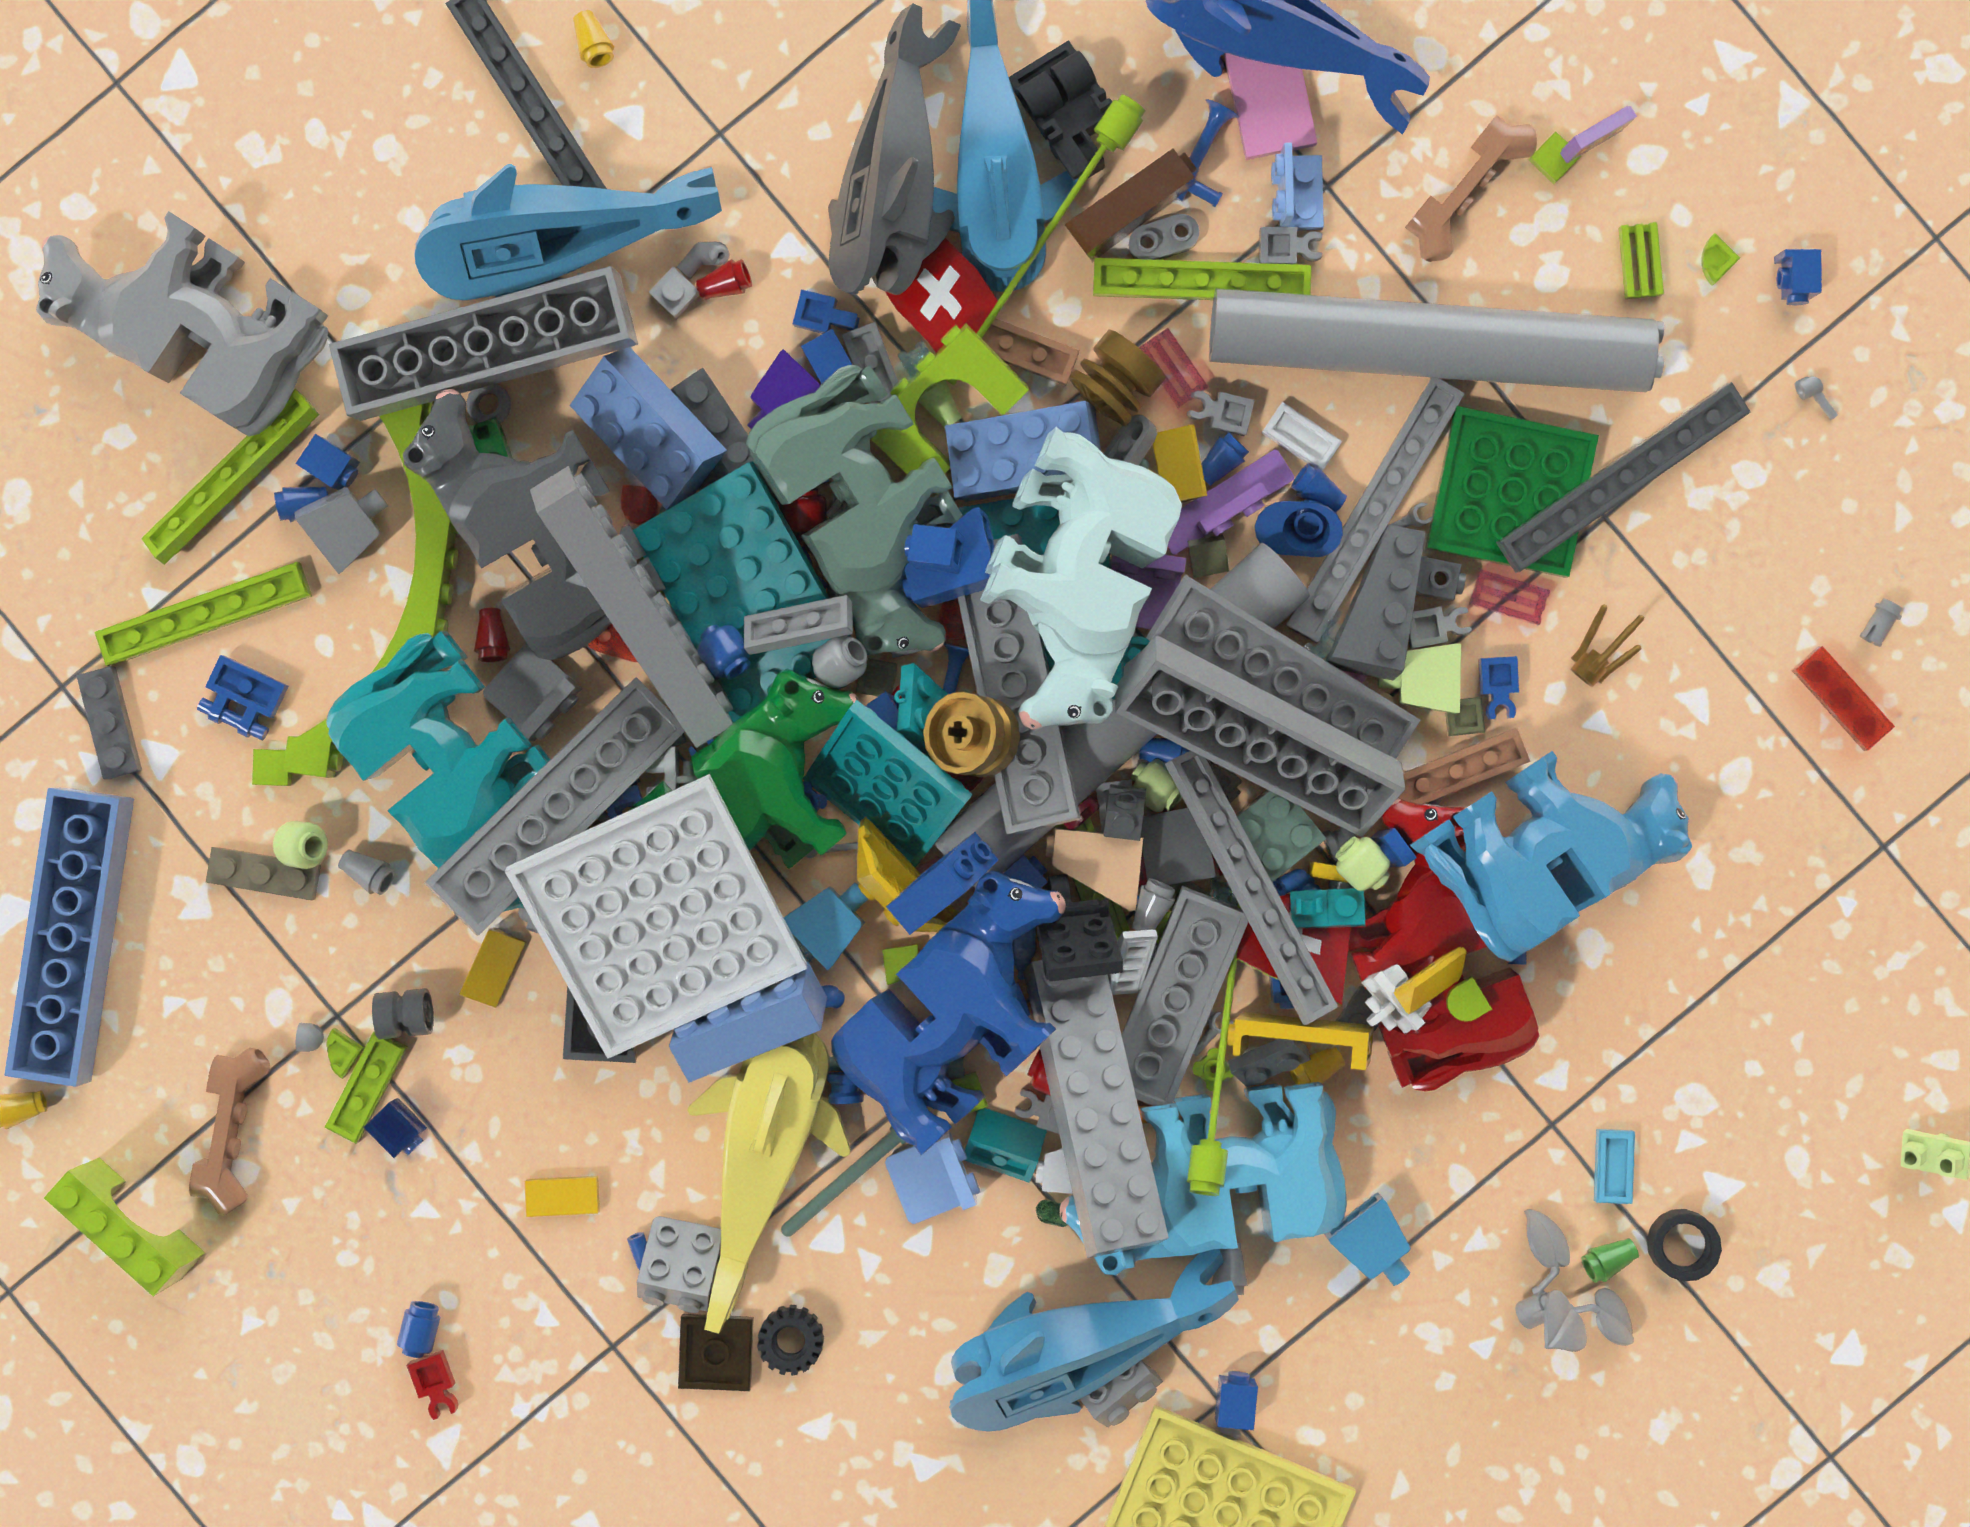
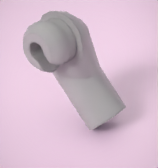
M698 242L683 258L677 268L691 279L701 265L725 264L729 259L730 253L726 245L721 242Z

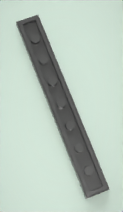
M449 0L446 2V6L561 185L607 189L487 1Z
M1732 382L1726 383L1497 541L1498 547L1514 572H1521L1751 413L1734 384Z

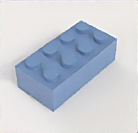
M631 347L603 356L569 405L666 510L695 494L727 452L724 446Z
M1080 401L946 425L945 431L954 498L969 502L1016 494L1024 475L1031 469H1035L1045 476L1066 474L1059 470H1043L1035 466L1047 434L1057 427L1064 433L1071 432L1083 436L1101 451L1095 406L1087 401Z
M808 961L806 970L675 1028L669 1048L689 1083L820 1031L827 996Z

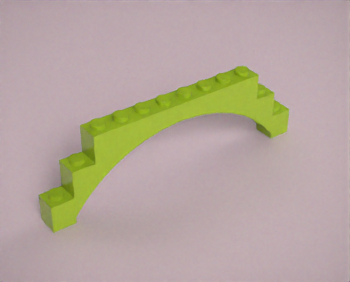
M435 401L379 416L398 450L408 478L414 507L416 541L414 571L406 606L392 640L383 657L371 673L386 667L408 639L419 634L429 633L434 637L440 631L448 632V620L444 619L446 605H450L453 599L454 588L453 584H449L451 569L455 570L458 563L459 552L458 548H454L456 534L459 533L451 523L431 485L425 479L409 470L404 465L403 452L412 443L419 428L430 414ZM327 718L300 736H288L283 772L335 778L336 771L339 772L341 770L343 755L338 751L328 734Z

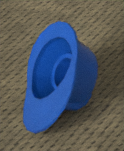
M1303 500L1301 502L1282 501L1265 507L1258 515L1255 523V533L1259 543L1266 544L1276 554L1323 557L1332 553L1340 545L1343 527L1338 515L1320 502L1314 500Z

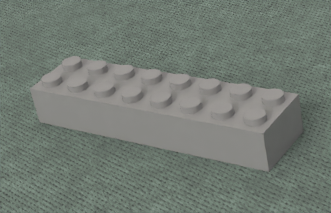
M612 266L330 343L329 348L346 414L349 417L363 421L435 401L436 395L446 389H454L461 394L639 344L621 275Z
M567 466L531 488L530 492L537 514L694 746L697 748L725 731L733 724L729 712L734 710L727 699V693L718 679L713 678L706 665L698 657L697 650L695 651L690 643V637L679 621H675L671 614V609L660 592L657 594L651 584L652 580L641 563L637 564L632 555V549L623 535H618L612 525L613 521L604 506L599 504L595 507L598 503L582 473L575 476L570 467Z
M1156 634L1117 684L1115 713L1360 837H1363L1405 790L1402 762Z
M1042 960L1032 961L1023 971L1034 1021L1051 1023L1056 1028L1040 1044V1050L1087 1258L1159 1244L1169 1237L1108 975L1049 982V980L1045 979Z

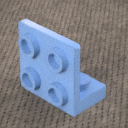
M1284 143L1280 154L1275 155V162H1272L1271 165L1272 185L1278 184L1276 198L1272 200L1273 221L1279 220V227H1297V231L1322 230L1324 227L1322 155L1293 156L1292 143Z

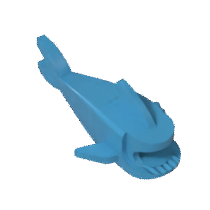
M967 0V30L971 51L958 153L957 194L934 187L933 210L937 213H942L948 209L953 211L955 220L950 231L960 233L962 255L979 271L991 291L1004 292L1021 265L1025 264L1033 255L1037 241L1045 230L1044 224L1052 220L1078 179L1073 181L1069 173L1065 171L1040 185L1029 137L998 47L997 23L993 0ZM1046 242L1013 291L1024 288L1039 276L1045 263Z
M507 164L477 190L464 192L462 198L441 204L433 211L428 220V226L422 230L415 243L414 258L418 272L427 285L438 294L450 299L463 301L490 296L500 297L529 289L535 285L577 270L659 230L678 229L696 225L720 213L722 209L713 169L710 167L677 177L663 185L654 194L565 185H515L517 176L516 166Z
M1220 1249L1199 1253L1185 1267L1175 1283L1170 1298L1091 1303L1032 1314L1036 1300L1032 1293H1023L1002 1311L987 1331L965 1342L954 1352L951 1358V1366L955 1379L963 1384V1386L954 1393L953 1399L950 1400L949 1409L952 1417L959 1424L967 1428L990 1432L1008 1429L1035 1418L1080 1412L1082 1408L1080 1402L1076 1400L1090 1394L1121 1375L1183 1331L1197 1329L1217 1320L1238 1302L1239 1298L1232 1280L1214 1285H1206L1224 1262Z

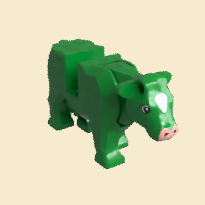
M785 669L779 672L773 683L768 686V695L760 704L734 721L732 725L721 732L709 745L692 755L691 760L694 775L698 779L710 774L748 850L752 851L765 838L771 844L774 853L780 855L785 866L790 869L814 848L820 855H823L847 834L844 825L839 819H826L820 816L814 809L810 799L804 794L802 781L805 767L804 742L832 726L838 725L848 709L859 699L851 691L833 689L814 678L802 676L793 670ZM661 781L648 795L634 804L629 811L673 790L664 781Z

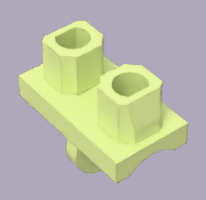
M1906 1129L1903 1131L1900 1166L1931 1172L1945 1177L1968 1180L1970 1178V1142L1950 1138L1948 1134L1944 1133L1934 1135Z

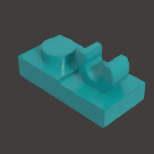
M1355 888L1290 891L1291 919L1297 929L1366 926L1364 891H1358Z

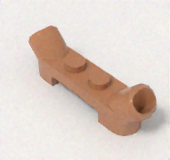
M1496 115L1470 147L1481 157L1448 198L1441 204L1430 195L1405 228L1419 238L1420 256L1422 259L1432 262L1445 260L1453 253L1450 217L1454 212L1459 216L1464 213L1474 200L1469 195L1477 184L1484 188L1497 172L1492 167L1496 161L1529 158L1535 153L1537 148L1536 131L1530 124L1510 126Z
M248 1048L235 1058L217 1054L212 1061L208 1075L206 1092L219 1094L220 1096L209 1158H203L193 1163L189 1194L193 1197L208 1199L220 1215H227L247 1200L248 1194L232 1173L231 1168L233 1160H236L239 1155L241 1140L237 1138L239 1124H243L247 1113V1104L243 1103L245 1089L263 1078L270 1071L268 1059L262 1051L255 1048Z

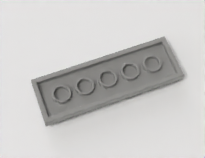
M1182 886L1145 975L1144 982L1121 1033L1136 1099L1153 1106L1173 1103L1248 924L1242 909Z

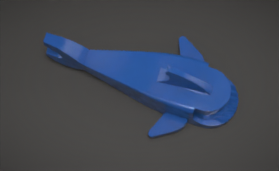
M1320 0L1145 1L1148 9L1157 19L1175 29L1185 49L1211 76L1219 77L1222 74L1224 66L1221 55L1225 53L1284 67L1364 76L1367 92L1378 113L1402 135L1409 124L1410 115L1395 94V91L1404 90L1424 96L1429 86L1430 76L1410 56L1393 47L1376 43Z

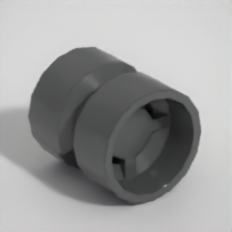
M427 988L406 990L403 996H400L396 991L375 993L372 1000V1021L377 1038L380 1040L400 1038L403 1032H406L408 1036L431 1035L434 1026V1011L429 990Z

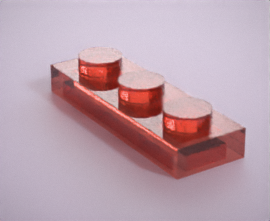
M1823 646L1816 647L1791 670L1863 751L1870 750L1895 727Z

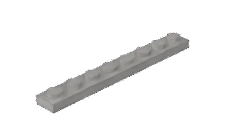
M1430 378L1343 526V536L1340 545L1332 553L1326 555L1307 588L1310 597L1292 613L1286 623L1287 627L1315 643L1320 641L1464 396V392L1440 378Z
M1189 751L1167 762L1165 766L1303 1025H1307L1338 1008L1207 759Z

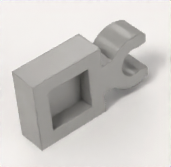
M1261 227L1259 230V263L1297 264V255H1301L1307 261H1318L1322 258V252L1310 251L1308 243L1310 241H1321L1323 234L1314 231L1300 238L1297 237V227Z
M1196 391L1191 393L1192 398L1202 401L1203 408L1200 412L1187 411L1189 418L1199 420L1211 417L1209 428L1240 436L1247 435L1255 400L1220 391L1217 392L1216 400L1213 401L1205 392Z
M1442 606L1413 611L1409 635L1410 649L1448 642V631L1455 635L1470 633L1472 631L1471 627L1460 628L1456 624V617L1459 614L1468 613V608H1456L1448 616H1443Z
M1021 1089L1020 1095L1029 1098L1032 1104L1030 1108L1025 1110L1015 1107L1014 1113L1021 1118H1029L1033 1115L1038 1116L1036 1127L1059 1134L1051 1096L1046 1094L1045 1099L1040 1100L1033 1091Z

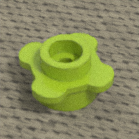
M1218 1048L1209 1049L1207 1055L1201 1061H1196L1192 1066L1194 1075L1200 1076L1206 1082V1088L1209 1091L1214 1090L1216 1072L1212 1073L1210 1069L1212 1066H1217ZM1226 1060L1224 1062L1222 1082L1226 1078L1234 1076Z

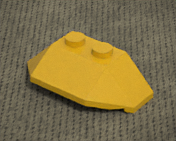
M865 816L860 821L858 828L857 880L860 882L858 887L869 900L873 901L876 899L885 908L883 913L893 925L898 926L900 923L886 906L921 873ZM950 904L915 932H938L959 912Z

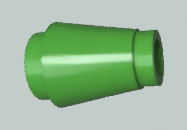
M1627 1238L1587 1250V1254L1581 1257V1261L1587 1275L1594 1283L1601 1280L1607 1282L1632 1263L1633 1260L1639 1258V1253L1633 1241Z

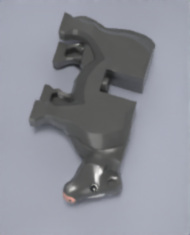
M454 389L440 391L436 395L430 414L419 428L412 443L403 452L404 465L431 485L451 523L469 545L481 569L527 542L535 541L531 548L542 567L548 564L550 568L504 593L501 602L510 614L520 634L538 658L545 660L559 659L584 648L601 635L612 623L537 514L530 489L567 466L570 467L575 475L578 467L584 465L580 473H582L590 485L593 496H602L610 492L608 486L573 429L565 433L562 445L557 452L538 458L533 462L524 460L518 462L513 458L497 454L479 453L476 450L471 431L466 422L465 413L467 405L465 399ZM628 523L622 526L619 534H622L633 551L632 555L635 560L647 555L634 534L631 525ZM646 557L639 561L638 564L641 563L650 576L651 584L656 592L665 590L666 587L649 558Z

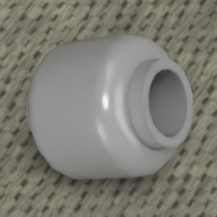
M847 635L831 638L818 647L813 654L812 665L814 674L820 682L830 688L841 689L861 677L866 670L867 653L864 646L857 639Z

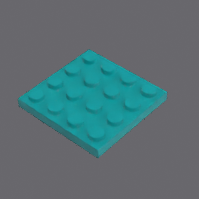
M858 700L848 709L803 777L804 781L810 782L817 792L825 795L828 801L858 825L866 816L915 868L973 795L959 780L952 778L936 765L929 756L924 755L908 742L900 732L892 729L872 709L867 708Z

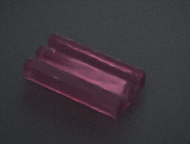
M1166 328L1139 347L1161 369L1149 351L1151 348H1154L1184 391L1185 395L1181 397L1167 376L1161 384L1178 409L1194 399L1191 397V393L1196 391L1204 392L1208 389L1209 386L1169 328ZM1164 339L1167 341L1197 386L1191 389L1161 345V341Z
M1481 569L1478 572L1469 605L1538 626L1541 623L1542 612L1545 610L1546 599L1549 597L1551 590ZM1484 580L1537 595L1538 600H1531L1483 585ZM1480 593L1533 608L1534 613L1531 615L1479 599Z

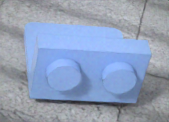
M950 1131L945 1133L921 1156L916 1147L912 1146L886 1158V1168L905 1215L912 1224L919 1223L958 1206L965 1210L977 1205L976 1194L981 1193L973 1172L967 1174L962 1162L967 1159L965 1150L960 1139L953 1140Z

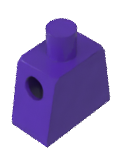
M784 349L779 352L750 396L751 400L761 409L747 424L750 429L777 407L805 395L815 393L821 386Z

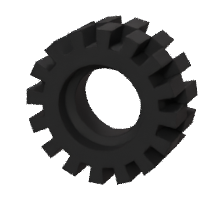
M790 1305L789 1308L781 1306L777 1311H772L767 1319L764 1320L758 1334L757 1348L758 1351H761L760 1358L763 1362L767 1361L769 1363L768 1368L772 1371L776 1368L780 1370L779 1374L781 1375L791 1372V1376L798 1375L799 1371L806 1372L812 1364L814 1365L817 1362L824 1343L823 1327L821 1323L817 1322L818 1317L814 1313L812 1315L808 1313L809 1309L805 1307L798 1309L797 1305ZM795 1327L803 1333L805 1344L800 1351L787 1353L779 1347L777 1335L783 1328Z

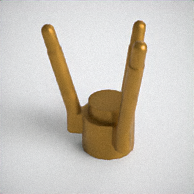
M1605 604L1601 605L1579 649L1571 657L1575 662L1571 671L1591 687L1597 682L1602 684L1609 674L1641 650L1640 645H1635L1611 664L1607 660L1644 621L1643 615L1637 616L1602 654L1594 649L1586 653L1608 608Z

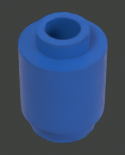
M412 1301L410 1303L409 1309H406L404 1312L396 1344L403 1349L402 1354L413 1358H422L424 1353L432 1352L441 1318L438 1315V1306L423 1301Z

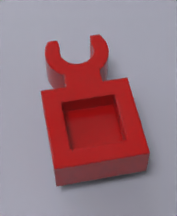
M444 1350L409 1361L406 1366L418 1398L426 1396L430 1398L431 1402L428 1406L430 1417L436 1420L441 1415L438 1408L439 1403L447 1404L450 1413H455L458 1409V1400L447 1389L452 1388L456 1382Z

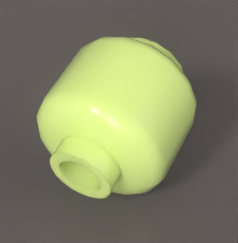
M1154 759L1148 764L1142 762L1134 770L1131 776V780L1134 781L1133 787L1146 789L1144 805L1152 811L1162 812L1165 809L1171 811L1182 799L1165 763L1161 760Z
M297 820L286 822L279 827L273 839V852L276 858L282 864L301 869L313 868L323 861L328 850V838L324 830L317 824Z
M1352 837L1336 853L1335 858L1338 859L1336 863L1337 872L1358 891H1364L1371 887L1377 890L1390 877V874L1387 872L1390 860L1382 852L1380 846L1369 837H1362L1360 839Z

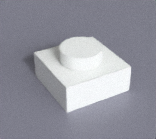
M674 266L649 291L650 295L675 319L699 296L697 288Z

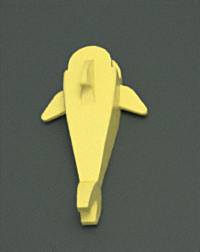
M816 1033L743 1061L739 1074H728L720 1077L694 1100L687 1109L689 1115L692 1116L728 1112L723 1147L721 1256L715 1274L704 1330L719 1334L726 1319L730 1318L743 1288L749 1256L794 1171L809 1134H813L842 1157L850 1154L851 1148L840 1113L834 1104H829L828 1099L822 1096L827 1081V1074L829 1073L830 1056L826 1045Z

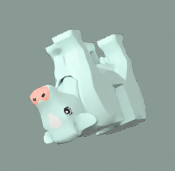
M1055 427L1047 434L1035 466L1043 470H1059L1066 474L1045 476L1039 471L1031 469L1024 475L1012 507L1021 510L1034 505L1051 506L1059 510L1060 525L1049 539L1045 553L1042 556L1030 550L1026 545H1018L1013 538L1007 535L1002 537L996 543L985 573L990 574V577L980 599L988 604L1000 599L1010 600L1027 611L1032 625L1041 635L1048 652L1055 661L1052 670L1046 676L1036 694L1020 705L1018 713L1022 724L1032 730L1050 725L1103 723L1113 711L1112 697L1118 688L1111 681L1134 634L1139 613L1152 588L1099 564V562L1103 563L1108 553L1140 568H1144L1164 556L1170 537L1179 520L1182 507L1175 488L1165 478L1142 466L1110 459L1083 436L1071 432L1064 433Z

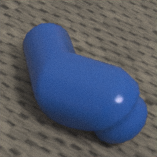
M1294 869L1273 882L1279 896L1286 895L1290 891L1321 890L1320 886L1315 884V879L1303 869Z

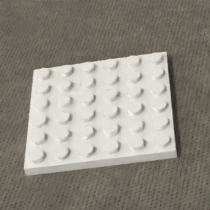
M710 774L506 867L505 873L607 1059L807 969V962Z

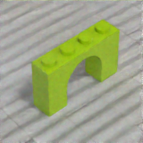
M967 323L961 329L956 325L951 328L941 339L944 346L935 355L931 351L924 355L915 365L918 372L909 381L903 377L889 392L891 395L898 397L914 425L902 431L892 429L877 430V434L871 440L906 474L911 470H918L920 465L930 458L936 459L944 474L950 469L949 459L921 432L915 419L917 402L928 387L939 381L949 379L966 382L978 390L1001 415L1008 412L1029 391L1027 384Z
M100 1157L68 1170L46 1194L44 1199L153 1297L182 1280L205 1254L180 1229L167 1236H158L146 1231L130 1220L119 1209L112 1198L126 1181Z

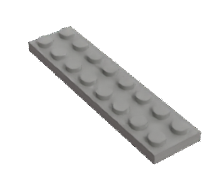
M1019 534L1009 536L1013 538L1018 545H1023L1022 538ZM1000 539L993 540V541H994V545H996V543H997ZM984 590L958 597L977 693L981 696L1001 700L1011 708L1019 724L1020 741L1017 753L1008 767L994 775L1006 834L1013 836L1081 819L1061 725H1050L1032 730L1022 724L1018 713L1020 705L1036 694L1050 672L1041 635L1032 625L1027 611L1010 600L1000 599L990 604L980 600Z
M1186 574L1146 637L1151 641L1156 634L1395 759L1421 721Z
M635 677L440 866L424 884L476 936H479L518 897L505 873L506 867L584 832L685 732L661 701Z

